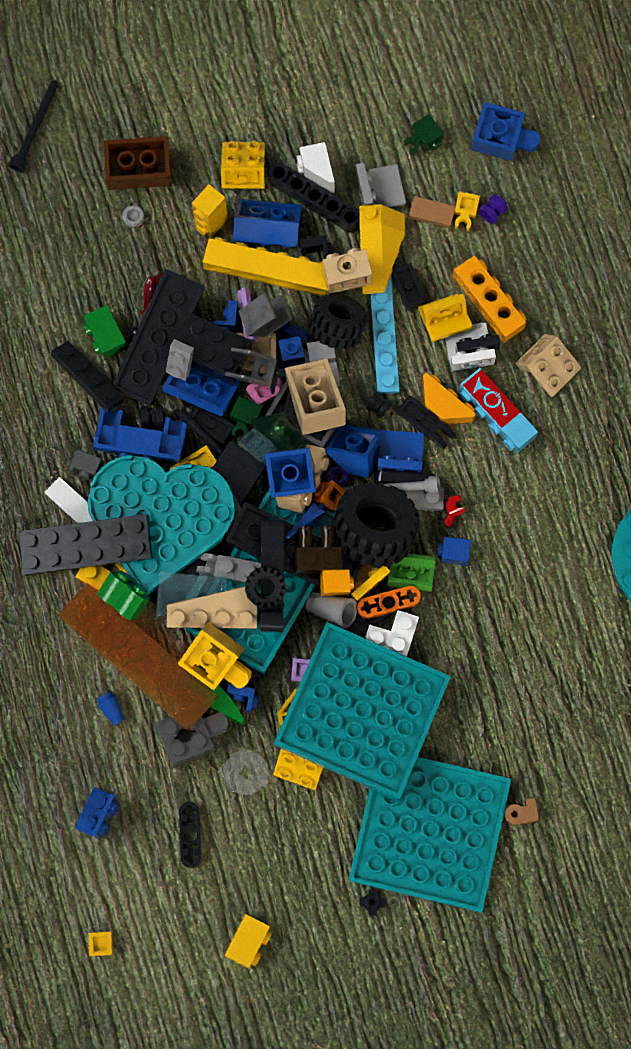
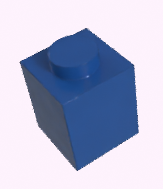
M444 537L443 543L438 545L437 556H441V563L467 566L471 540Z

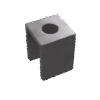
M263 293L238 311L247 335L253 337H268L292 319L283 295H278L270 301L267 293Z
M231 348L233 352L255 358L251 377L228 372L225 373V376L251 384L271 387L277 359L250 350ZM263 365H266V374L261 377L260 369Z

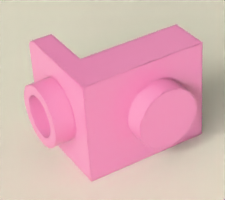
M278 377L274 394H271L270 387L257 384L247 386L246 390L255 403L263 405L277 397L283 383L281 378Z

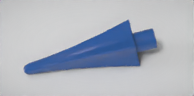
M313 503L299 522L286 534L285 538L290 539L299 532L298 527L305 526L307 528V526L320 522L321 515L326 511L325 505L319 504L316 506Z

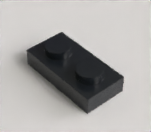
M409 263L392 269L391 275L405 310L408 311L426 304L425 296L412 264Z
M485 334L473 340L470 337L463 338L456 342L455 352L466 351L467 353H472L484 347L499 350L501 344L499 335Z

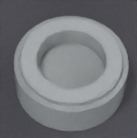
M136 205L125 208L123 211L124 223L130 228L141 226L144 222L143 210Z

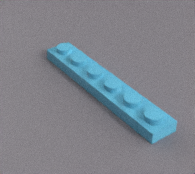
M390 276L385 293L370 294L377 392L379 391L382 394L399 393Z

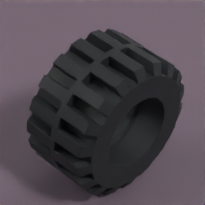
M341 294L323 295L315 303L309 322V331L323 345H328L330 348L350 349V347H355L360 342L368 315L365 312V308L351 297H345Z

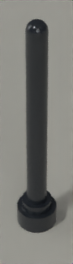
M55 80L50 82L18 154L12 156L8 166L14 171L23 173L27 166L26 155L58 88V82Z

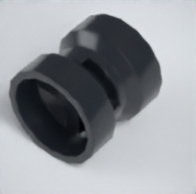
M141 406L142 428H149L150 426L164 428V407L156 406L155 408H149L148 406Z

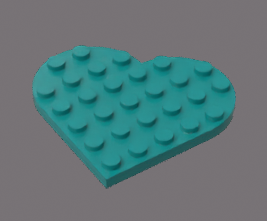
M132 455L116 458L104 465L93 478L90 485L89 499H87L92 521L142 514L149 515L153 559L121 563L133 582L147 590V595L193 563L203 553L208 552L220 543L230 531L236 512L233 491L228 482L215 470L206 466L186 464L166 472L151 459Z

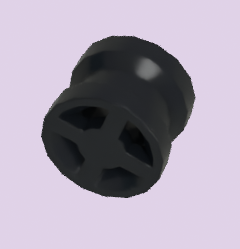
M378 391L371 398L366 409L376 413V417L381 419L393 401L382 397V393Z

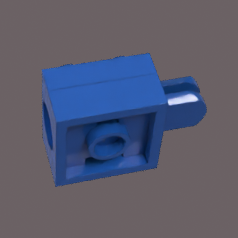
M484 102L471 150L513 161L516 148L528 152L536 151L540 143V135L536 131L522 128L525 117L524 112Z

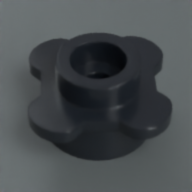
M372 888L365 897L359 899V904L365 907L368 915L375 916L381 907L386 906V899L381 898L378 895V891ZM371 900H374L375 904L372 905L370 903Z

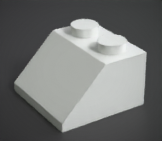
M325 142L300 147V155L296 156L298 173L334 195L335 181Z

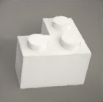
M397 610L391 631L369 625L365 639L407 657L419 617Z

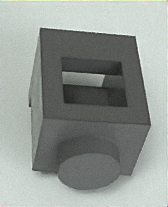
M76 450L68 470L72 476H75L77 472L79 477L90 480L103 467V462L99 457Z

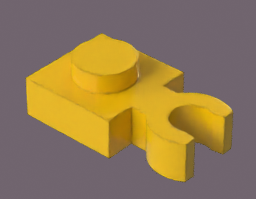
M464 192L458 193L454 214L460 216L455 221V229H458L459 223L464 222L467 224L466 231L469 232L471 228L469 217H476L480 195Z

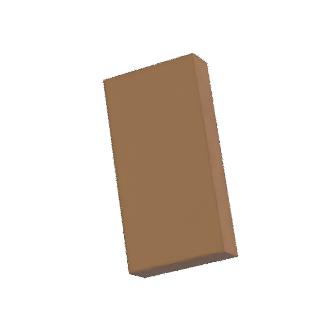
M414 196L409 218L450 228L456 206Z

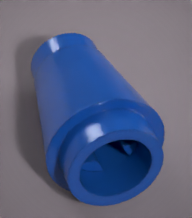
M112 691L96 699L98 708L113 726L125 719L117 695H114Z

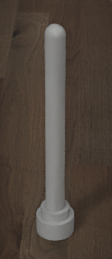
M429 476L424 481L385 484L388 487L391 485L396 487V490L399 492L425 490L430 492V494L440 493L439 476ZM353 486L342 487V488L347 491V490L350 489V488L353 489Z

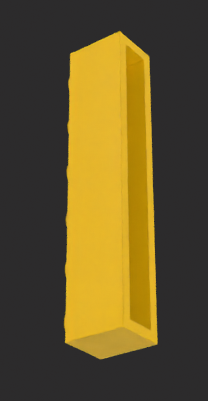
M209 238L203 259V268L205 270L315 295H330L322 270L323 261L316 263L306 257L294 258L284 252H277L276 254L262 247L254 249L240 242L232 244L222 238Z

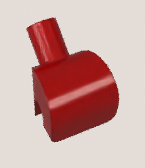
M460 495L450 497L444 505L447 515L442 524L447 527H451L455 517L465 513V507L457 508L455 505L462 500Z

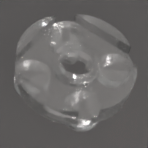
M239 750L233 753L225 763L223 777L226 785L234 793L243 796L253 795L265 786L268 779V766L262 756L254 751ZM243 767L252 770V774L249 775L248 779L239 775V772L243 771Z

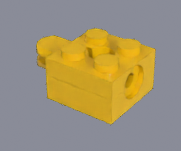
M210 622L200 631L178 662V665L212 690L216 689L223 678L236 688H242L247 685L252 676L251 670L237 660L245 648Z

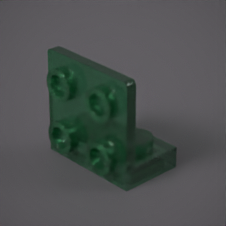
M282 412L254 418L251 421V424L274 452L302 449L307 445L301 434L296 431Z

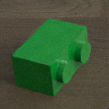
M107 305L84 315L86 323L82 325L88 336L92 334L95 342H92V346L97 355L101 353L103 359H106L127 349L126 342Z

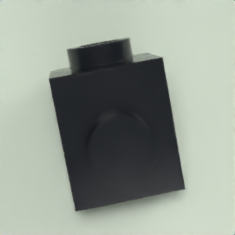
M309 235L300 240L302 255L323 251L324 259H326L327 255L333 254L331 242L326 241L325 235L318 237L316 235Z

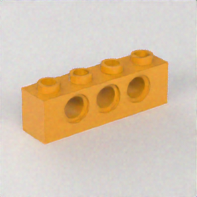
M474 255L453 270V278L495 333L499 335L501 341L505 343L525 329L526 317L521 310H516L513 306V300L508 293L504 294L499 288L500 283L495 276L491 277L486 271L488 268L483 260H478ZM480 278L484 283L477 285L472 280ZM494 295L496 300L488 301L485 296ZM505 311L509 314V317L501 318L498 313Z

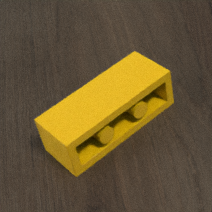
M208 184L192 202L195 229L201 235H208L212 238L227 222L228 215L225 196Z

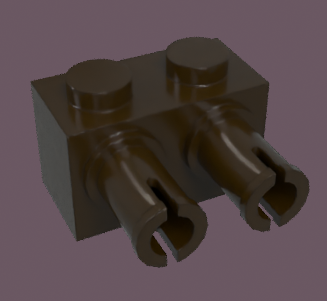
M305 526L298 527L300 547L296 548L293 553L294 575L320 574L322 570H342V549L335 546V526H329V528L328 526L320 527L321 547L313 546V527L307 526L306 534Z

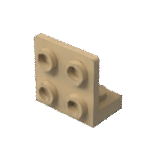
M544 334L515 363L520 370L530 372L551 397L581 369V366L560 339L549 334Z

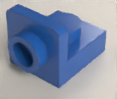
M229 300L228 307H224L223 319L227 321L214 320V324L236 332L238 302Z
M299 336L279 341L283 368L305 363Z
M228 684L227 694L231 696L232 700L244 702V699H248L247 713H251L252 708H257L259 695H255L256 691L254 688H236L234 685Z

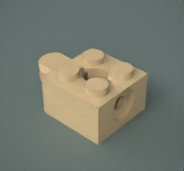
M354 248L347 251L348 254L339 255V253L327 255L326 259H323L322 270L329 294L371 284L372 272L366 249Z

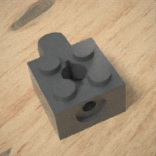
M198 706L156 722L173 767L214 752L215 749L211 738L228 730V720L223 713L216 712L202 718Z

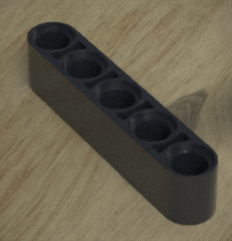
M275 163L270 167L269 178L273 187L346 232H355L359 228L360 213L356 208L285 164ZM276 173L284 174L282 178L274 177ZM300 184L302 187L300 189H293L291 186ZM311 195H318L320 198L313 201L309 197ZM329 206H336L338 210L331 212L327 208ZM347 217H354L356 221L349 223L345 219Z

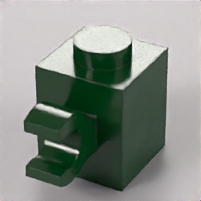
M428 114L412 124L411 134L413 136L407 137L403 145H414L409 151L410 155L418 152L419 145L425 153L430 149L434 151L442 145L444 134L431 115Z
M238 396L230 414V421L236 423V426L232 429V437H235L238 431L244 432L242 441H246L249 436L248 429L255 431L257 425H262L265 417L262 405Z

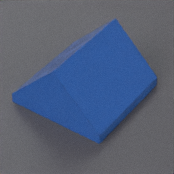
M310 448L265 453L271 498L316 492L315 465Z

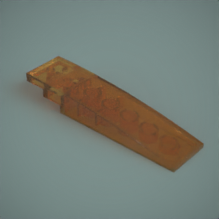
M87 583L57 616L99 655L188 731L214 703L218 696L199 679L178 665V661L133 621L123 617L114 607L102 600L97 595L98 591Z

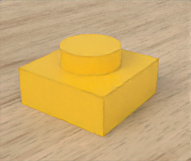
M112 932L88 933L90 957L113 955Z

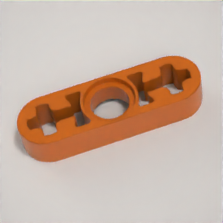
M407 586L369 596L359 601L357 612L363 619H371L397 612V610L401 611L418 605L420 601V591L414 586ZM408 591H411L413 595L416 594L413 602L405 599L402 600L403 605L399 606V598L396 594H400V598L406 597ZM385 597H392L395 600V606L385 608L382 601ZM379 599L381 611L378 612L377 607L372 608L369 614L361 610L364 608V603L373 606L376 605L375 600Z

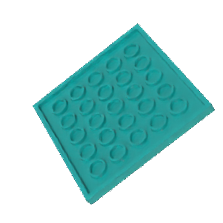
M326 622L273 745L389 797L400 800L451 676Z
M417 757L400 800H396L374 789H369L348 881L482 913L511 779Z

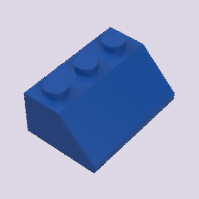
M238 199L234 216L233 241H239L244 244L255 242L265 246L276 244L286 248L297 246L302 205Z

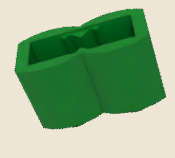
M123 571L110 572L97 592V595L102 600L114 607L118 613L128 620H136L150 599L146 594L147 590L139 584L134 585L130 581V576Z

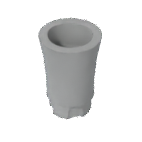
M312 592L308 596L306 610L317 617L326 619L346 629L352 625L356 618L357 602L353 598L321 596V593Z

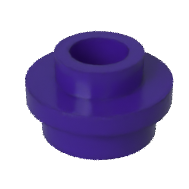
M334 466L329 469L327 480L328 482L333 480L343 487L349 480V474L342 467ZM340 474L342 479L335 480L334 475Z

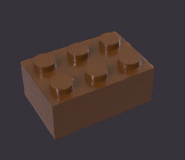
M168 136L104 140L105 176L108 190L172 186Z

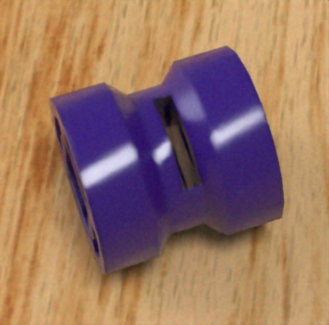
M493 194L489 198L488 203L482 205L478 211L487 222L495 224L499 219L498 216L504 214L509 207L500 196Z

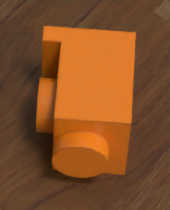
M330 480V482H320L316 492L312 494L311 501L317 504H324L326 509L336 511L338 501L346 490L333 480ZM332 495H336L334 501L332 502L330 500Z

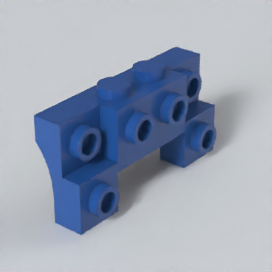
M101 407L93 442L94 450L115 453L119 457L132 455L146 457L155 462L162 460L181 463L183 445H185L188 428L184 422L173 421L170 417H166L163 432L123 426V410H118V412L109 411L107 413Z

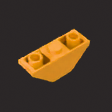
M425 373L422 379L425 408L439 417L441 421H444V424L472 423L476 416L475 409L469 403L461 402L458 399V395L452 389L443 387L441 385L442 382L435 375L432 374L430 376L428 373Z

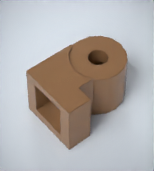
M535 798L526 799V806L513 804L507 807L504 813L505 821L512 826L538 822Z

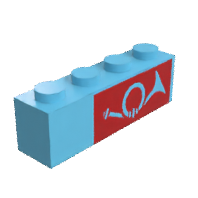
M481 368L460 384L459 394L461 398L467 403L470 402L475 407V413L481 419L485 418L487 420L490 430L495 435L499 434L504 439L503 443L510 451L514 450L517 454L537 437L538 431Z

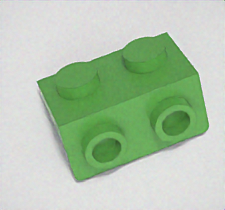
M409 554L399 563L395 564L393 562L389 569L390 574L387 586L399 588L414 586L418 590L432 592L436 558L427 555Z

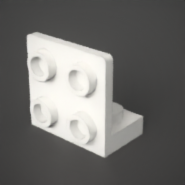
M486 323L473 324L472 329L445 338L451 372L494 365L496 359L494 349L484 347L472 353H467L466 351L455 352L456 342H459L460 339L470 337L473 340L488 334Z

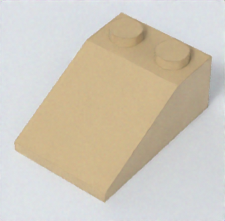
M328 359L285 368L296 417L303 435L345 425L346 409Z

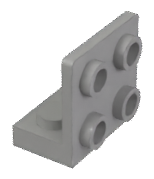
M364 163L356 164L355 174L363 206L381 204L393 208L406 204L396 164L366 170Z

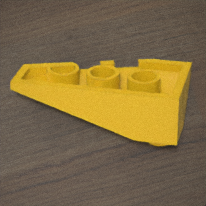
M381 204L360 206L361 250L366 249L372 272L371 284L362 286L363 294L385 293L395 259L399 254L401 242L405 237V214Z

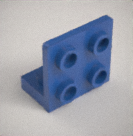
M381 430L382 436L379 446L377 471L422 473L424 434Z
M94 787L75 825V829L100 840L101 836L105 837L111 826L108 824L111 815L115 816L120 807V803H118L119 798L116 794H108Z

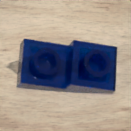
M287 322L278 329L286 339L299 336L302 348H307L310 336L304 327L300 329L296 323L289 328L291 324Z

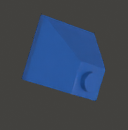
M345 424L336 430L326 448V453L348 474L369 478L376 465L382 431Z

